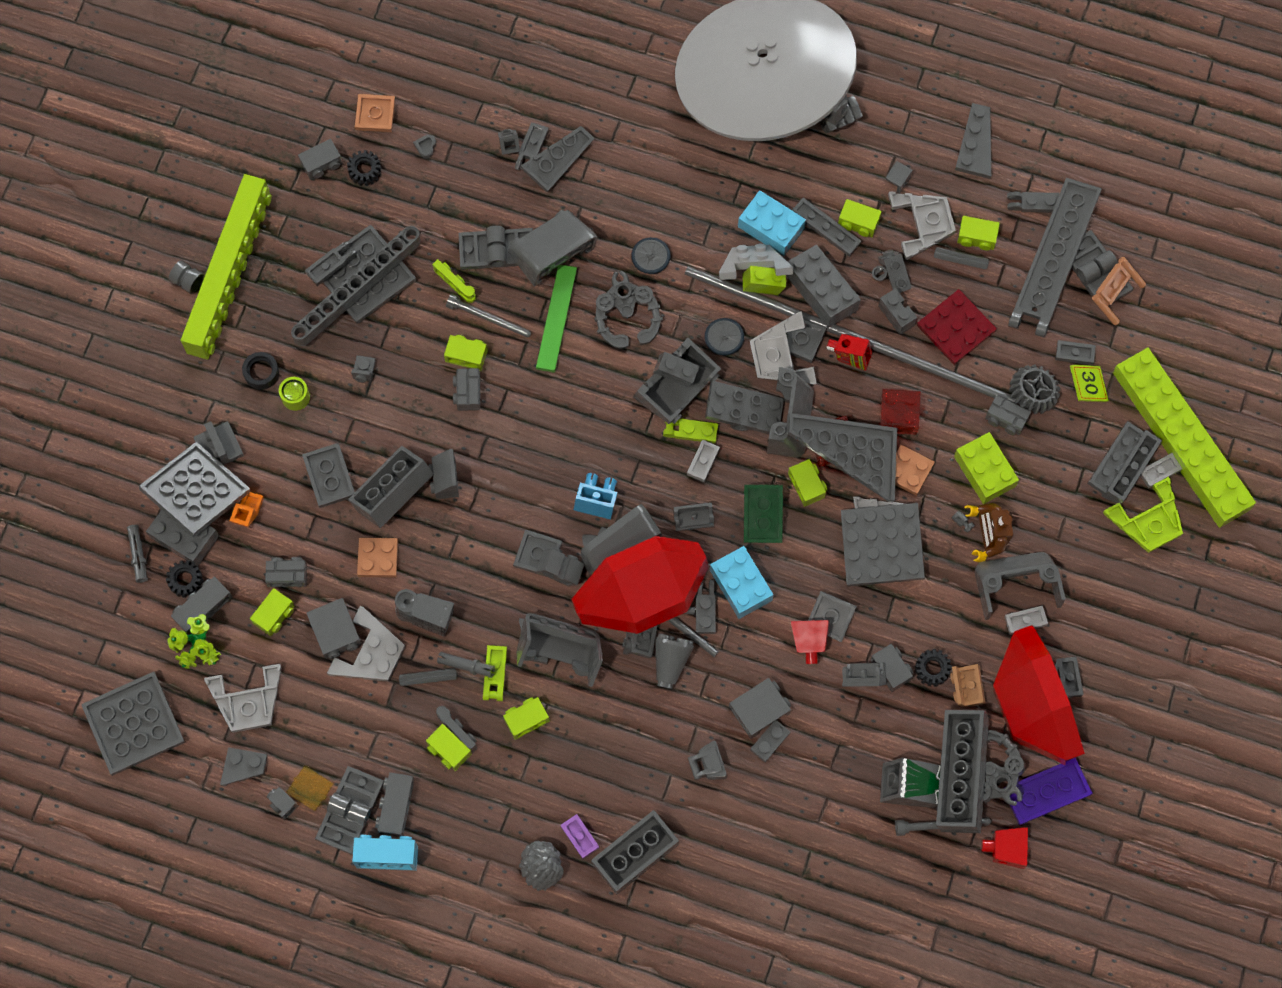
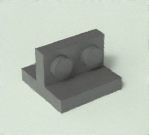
M210 421L204 424L206 431L193 437L195 442L199 443L223 465L244 456L228 421L216 427Z

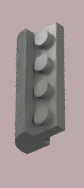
M1127 421L1087 484L1102 493L1101 496L1111 502H1124L1162 440L1147 430L1143 432Z

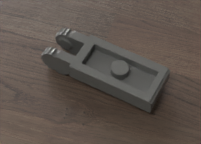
M531 122L520 148L519 157L515 165L516 170H520L519 167L523 164L524 158L531 160L540 153L549 131L548 127Z
M1009 192L1007 199L1021 200V203H1008L1007 208L1008 210L1021 212L1052 213L1059 193Z
M343 242L308 267L305 273L316 286H319L346 265L347 262H350L357 253L355 250H351L342 257L340 254L349 248L348 242Z
M710 580L709 595H702L703 583H701L697 591L696 634H715L714 580Z
M445 706L436 708V714L440 721L473 754L477 750L475 744L477 740L471 733L466 734L462 730L464 726L457 719L453 720L451 718L450 711Z

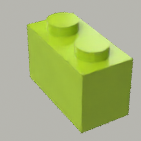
M846 199L838 224L847 231L852 230L858 232L863 237L869 236L873 238L880 220L881 211Z
M963 216L957 243L965 247H979L986 251L994 250L999 222Z
M749 266L743 273V291L779 295L786 288V275L776 276L774 268Z
M450 335L444 353L445 362L467 368H478L479 371H482L488 351L487 344L477 339L474 341L468 340L462 335Z
M810 459L794 465L788 470V475L804 507L824 499L827 491L825 482L823 480L820 481L818 477L819 471L816 464H812Z
M273 588L251 616L250 620L252 624L269 636H272L273 633L276 634L281 629L283 620L292 615L294 604L292 600Z
M538 697L525 700L522 706L518 708L512 707L503 715L504 721L515 740L550 722L549 716Z
M443 724L426 740L428 751L434 756L438 754L442 758L441 763L448 770L452 768L456 771L472 755L471 750Z

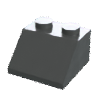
M449 449L431 457L432 464H429L434 482H430L431 494L435 493L436 500L459 497L456 460L453 449Z

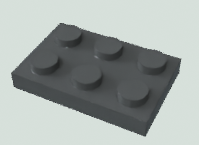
M339 443L302 454L319 508L347 500L355 493Z

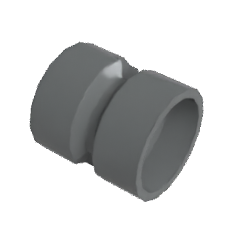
M180 260L172 268L169 274V281L181 286L188 293L194 294L201 287L205 275L195 268L192 269L188 263Z

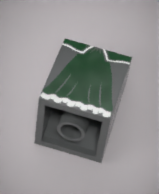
M906 758L883 763L880 803L928 808L938 806L941 765Z

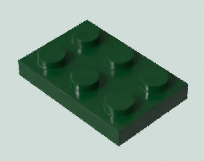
M744 485V543H782L783 485Z

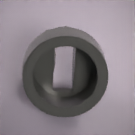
M876 266L872 270V276L876 281H883L887 277V271L883 266ZM884 271V274H882L878 278L876 277L878 274Z

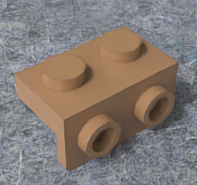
M975 664L960 668L957 666L952 667L953 672L950 673L952 684H955L956 691L953 692L955 703H958L962 708L985 704L980 665Z

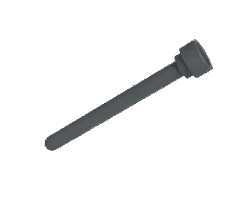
M453 293L450 294L447 300V308L452 310H458L459 308L524 337L531 336L529 330L462 302V299H459V296Z
M982 818L981 826L991 824L990 818ZM904 819L895 820L897 836H905L909 831L938 829L936 821L908 823Z

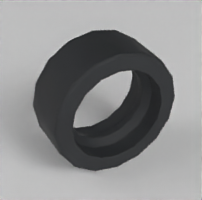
M255 352L245 359L242 366V374L249 386L254 389L264 390L272 387L277 382L279 367L274 357L269 353ZM261 361L269 363L272 367V372L268 378L258 381L251 377L250 368L253 364Z

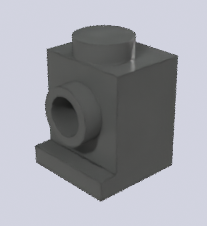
M505 129L498 133L502 155L520 152L516 130Z
M280 787L271 790L267 795L271 802L269 806L277 814L281 811L279 815L284 821L299 807Z

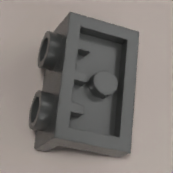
M657 626L639 634L626 632V637L622 644L624 648L623 654H635L651 658Z

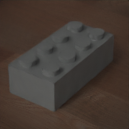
M817 244L787 261L793 267V274L786 275L827 328L858 311L861 299Z
M401 446L348 500L359 514L381 528L433 476V472L423 459Z
M653 810L591 860V864L614 893L618 895L679 845V840Z

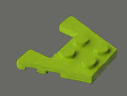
M1169 477L1152 486L1162 502L1131 519L1128 518L1120 503L1109 507L1103 512L1107 518L1148 553L1183 534Z

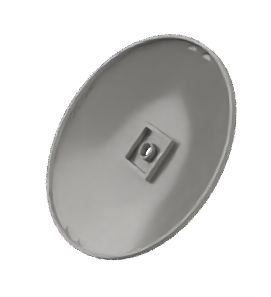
M735 0L709 14L688 35L680 49L676 62V87L685 109L706 129L737 140H774L808 129L828 116L839 105L853 82L857 65V52L853 36L846 23L836 12L819 1ZM761 54H767L766 57H759Z

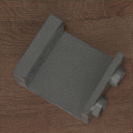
M343 598L306 613L325 659L337 658L340 656V653L354 651L361 645Z
M769 678L729 703L730 710L750 739L757 736L758 732L783 715L788 716L791 712L790 702L786 697L782 698L779 693V686L775 681L771 682Z

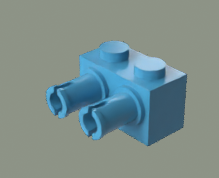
M588 473L585 484L580 483L574 511L611 520L617 492L614 491L617 481L612 478L611 485H609L611 479L609 477L605 479L603 488L596 487L598 476L594 474L591 480L592 473Z

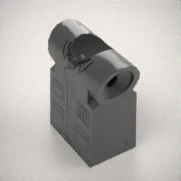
M404 589L395 596V612L399 620L410 622L412 625L445 637L454 613V603Z

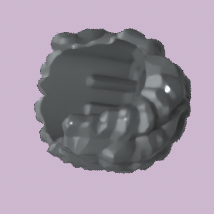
M534 841L526 845L521 854L522 859L519 864L522 877H526L525 881L528 886L532 885L537 891H546L551 886H554L557 881H560L563 876L564 870L561 866L560 852L556 850L551 842Z

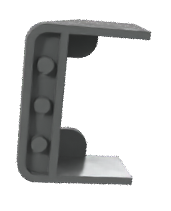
M642 504L636 506L582 548V563H584V568L590 575L594 573L605 558L654 536L662 537L659 528Z
M1036 552L983 561L976 566L975 578L985 620H989L993 612L989 594L1000 590L1002 586L1001 579L1039 573L1043 582L1052 584L1056 606L1061 608L1066 598L1059 569L1047 553Z
M526 614L516 651L517 666L521 667L524 660H533L536 655L572 664V669L577 675L587 676L588 686L592 687L603 661L599 634L587 628L541 615Z

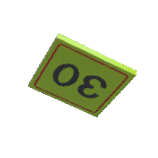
M1070 366L1078 401H1109L1100 366Z

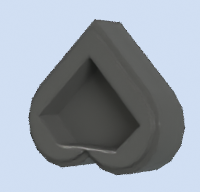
M425 135L413 141L415 148L422 158L428 159L433 155V149L436 146V139L433 135Z

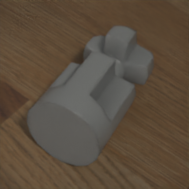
M960 510L952 516V519L960 527L965 526V532L968 533L973 529L974 524L972 522L968 524V518Z

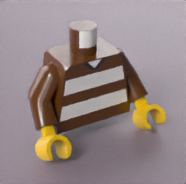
M995 503L983 504L978 507L966 505L964 508L971 509L970 514L965 515L966 517H976L978 513L980 514L979 520L985 549L984 552L974 550L972 555L978 556V558L973 561L980 563L985 561L987 556L990 558L1003 553L1008 542L1013 537L1012 517L1009 510H1003L1002 507Z

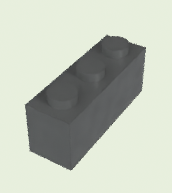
M214 576L212 579H207L202 584L200 590L191 593L183 605L177 606L173 610L171 617L189 635L192 634L190 632V625L187 624L189 617L195 618L200 614H204L207 621L233 597Z
M389 772V777H385L383 789H386L385 796L381 797L379 809H382L381 816H377L375 824L379 834L399 838L404 836L415 781L413 776Z

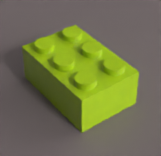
M990 432L956 449L954 458L983 504L1017 486L1019 479Z

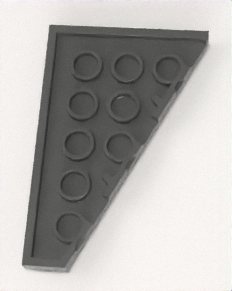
M794 413L787 415L788 435L886 501H895L897 428Z

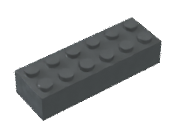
M945 710L936 826L941 832L981 833L989 717L984 710Z

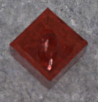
M882 389L879 425L897 428V433L917 435L921 391Z

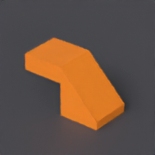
M252 492L242 498L240 504L236 503L229 521L249 527L258 516L264 497Z

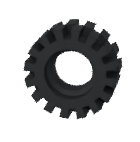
M361 150L358 151V155L353 153V158L350 157L348 159L349 162H347L350 179L355 184L358 182L359 186H362V183L368 186L367 183L369 182L373 185L374 180L376 182L379 180L378 176H381L382 171L378 156L374 155L371 151L368 154L367 150H364V153H361ZM362 163H368L371 165V170L363 174L358 172V166Z
M181 560L179 564L175 562L173 568L169 567L170 572L166 573V582L176 596L186 598L187 595L197 592L198 588H202V573L193 562ZM184 572L192 576L191 582L186 586L179 585L177 582L178 576Z
M932 649V651L926 650L917 659L915 674H917L918 680H922V684L926 683L929 687L931 685L937 687L938 684L942 685L948 679L952 669L951 661L947 659L946 653L942 654L941 650L939 652L936 649ZM930 661H935L940 665L941 670L938 674L931 675L926 671V664Z

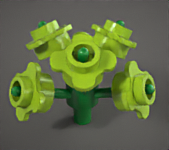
M204 614L187 619V624L190 625V632L192 634L187 635L183 630L171 629L170 638H168L170 649L179 653V650H182L188 641L193 644L189 652L183 651L180 656H175L179 660V665L183 668L197 667V664L194 663L196 660L195 656L204 660V665L207 663L209 666L215 665L219 661L220 652L217 653L213 649V644L205 640L209 624L206 623V616Z

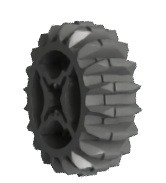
M1035 364L1031 367L1027 365L1014 373L1009 384L1011 385L1009 391L1012 392L1011 398L1016 399L1015 404L1019 403L1020 407L1026 408L1028 411L1032 410L1034 415L1038 412L1042 414L1045 411H1050L1056 405L1060 397V387L1057 386L1059 381L1054 380L1055 375H1050L1049 369L1044 371L1043 366L1037 368Z

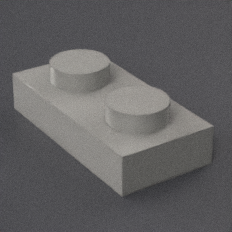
M702 440L687 471V475L705 482L720 447Z
M1173 453L1145 467L1140 476L1149 489L1155 483L1180 472L1182 467Z
M1043 606L1004 616L1010 635L1016 630L1031 625L1035 629L1048 625Z

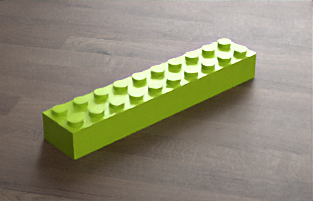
M244 174L180 340L186 353L208 360L210 354L212 355L215 351L214 343L216 338H219L221 335V325L227 319L229 304L233 303L234 290L240 285V275L246 269L248 254L252 253L253 240L258 237L259 224L264 221L266 206H269L271 203L272 195H270L265 179Z
M1146 348L1116 365L1113 372L1114 376L1153 433L1162 440L1161 444L1167 453H1173L1182 467L1180 472L1217 526L1221 528L1250 511L1256 504L1255 500L1151 350Z

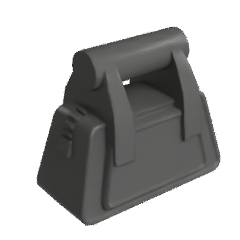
M716 741L705 745L698 751L697 755L688 757L694 780L705 777L708 780L727 778ZM698 761H702L704 770L701 772L697 763Z

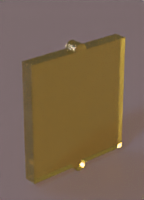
M304 765L298 776L293 778L294 781L286 793L313 811H316L321 802L326 799V795L333 786V783Z

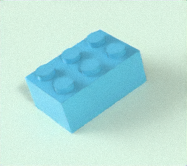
M759 190L739 217L738 228L765 245H770L776 252L785 256L805 229L806 219Z
M744 546L710 564L711 574L738 619L773 600L772 591Z
M360 835L359 838H354L352 862L356 868L417 871L418 845L415 840H412V837L400 836V839H392L391 836L382 835L378 839L372 838L371 835Z

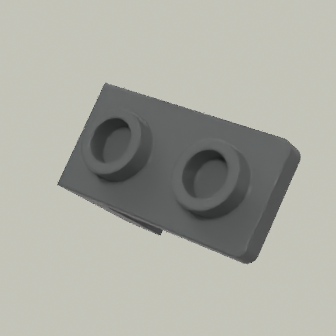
M892 249L883 252V255L879 256L878 260L886 268L892 290L896 288L901 293L911 289L902 254Z

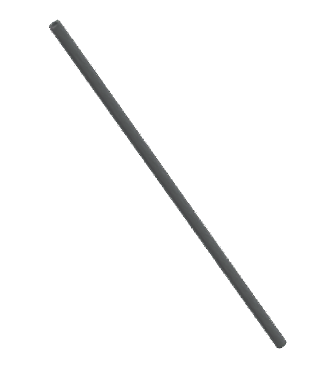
M690 266L686 268L685 275L787 316L791 317V314L794 315L800 311L760 294L745 292L740 286L725 280H719L715 276ZM802 312L804 320L826 328L827 332L837 336L846 334L870 340L872 350L992 398L998 395L1015 403L1016 399L1011 398V395L835 324L827 328L820 318Z

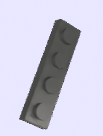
M802 198L792 209L793 212L806 219L805 224L847 256L850 257L861 244L860 239L805 198Z

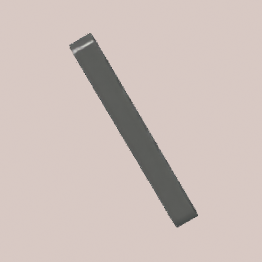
M408 226L302 318L291 330L295 344L298 346L309 344L413 252L421 242L419 230L414 226ZM411 235L416 236L414 239H408ZM397 247L402 248L401 251H394V249ZM384 259L388 260L385 264L380 263ZM368 272H375L372 276L366 275ZM361 284L360 287L353 288V285ZM341 296L347 297L345 300H338ZM328 308H332V309H333L332 312H330V313H325V310H326V309H328ZM319 321L317 325H311V322ZM299 333H305L303 337H297Z

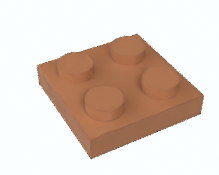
M358 94L355 130L392 132L395 96Z
M900 445L896 452L895 485L917 496L935 462Z
M359 538L357 576L397 578L398 538Z

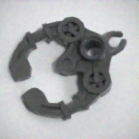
M624 271L619 272L624 279L618 282L616 280L618 272H614L612 276L613 286L607 293L599 295L596 299V317L594 319L598 326L597 333L608 344L617 349L628 348V336L623 334L614 336L611 334L609 327H605L604 321L607 320L605 313L611 312L615 307L623 318L629 319L633 316L635 304L638 303L642 306L647 305L648 311H652L653 318L650 319V328L641 330L637 334L640 345L648 344L655 338L660 322L663 321V317L660 316L659 312L660 305H658L657 300L653 296L651 288L648 286L638 287L630 283ZM621 289H625L628 292V294L626 296H620L618 294V291Z
M988 730L987 744L990 741L997 742L999 746L1003 744L1007 748L1005 753L1009 757L1006 759L1004 767H1000L993 762H986L983 803H987L994 798H1003L1006 803L1016 806L1017 802L1010 800V795L1015 793L1017 794V801H1022V793L1018 789L1017 783L1019 776L1024 773L1026 765L1017 749L1018 746L1009 740L1010 737L1007 734L1004 735L992 730ZM1003 781H1007L1008 786L1004 789H1000V783Z

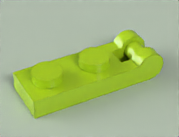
M437 259L432 264L434 272L466 302L473 303L475 301L474 288L466 286L464 280L458 274L455 276L445 262L442 264Z
M679 419L675 424L673 422L670 424L665 422L666 429L663 430V436L698 442L705 440L716 444L717 423ZM674 426H679V431L673 430Z
M487 645L486 664L493 665L496 669L495 672L491 671L494 674L492 678L487 676L484 678L483 700L497 699V701H503L507 647ZM490 686H498L497 691H490Z

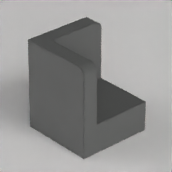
M896 161L887 174L886 180L897 186V193L900 194L910 180L912 169Z

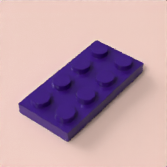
M1076 758L1066 761V765L1059 764L1018 781L1017 787L1022 793V801L1018 802L1017 794L1013 793L1010 795V800L1016 801L1017 805H1010L1020 826L1089 797L1093 793Z

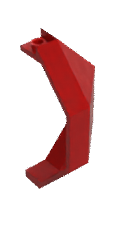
M654 536L605 558L573 596L572 603L582 624L639 634L688 612L709 568L707 557L698 542Z
M1033 625L1014 631L993 684V692L1012 740L1066 765V760L1085 754L1070 702L1051 655Z

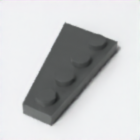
M972 103L955 167L956 171L991 179L990 107Z
M580 126L519 168L547 192L594 140V137Z

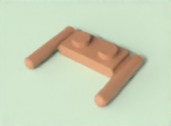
M1125 257L1119 259V263L1113 267L1096 291L1097 294L1092 297V300L1113 325H1118L1120 320L1108 306L1113 303L1128 280L1132 278L1140 288L1146 286L1145 281Z

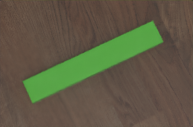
M558 266L537 360V370L555 373L577 267Z

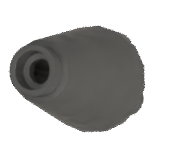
M659 633L658 637H656L657 686L672 689L673 684H676L694 649L693 641L677 638V641H674L675 637Z

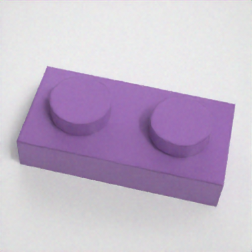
M577 814L560 825L582 859L599 849L598 844Z

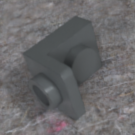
M357 355L354 369L351 371L353 379L361 383L366 381L372 382L376 363L375 358Z

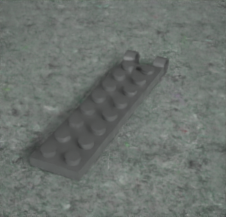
M1070 178L1065 179L1010 317L1009 327L1018 329L1024 314L1040 320L1035 335L1045 338L1102 188Z

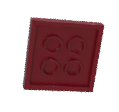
M960 289L917 322L918 328L953 365H956L997 330Z

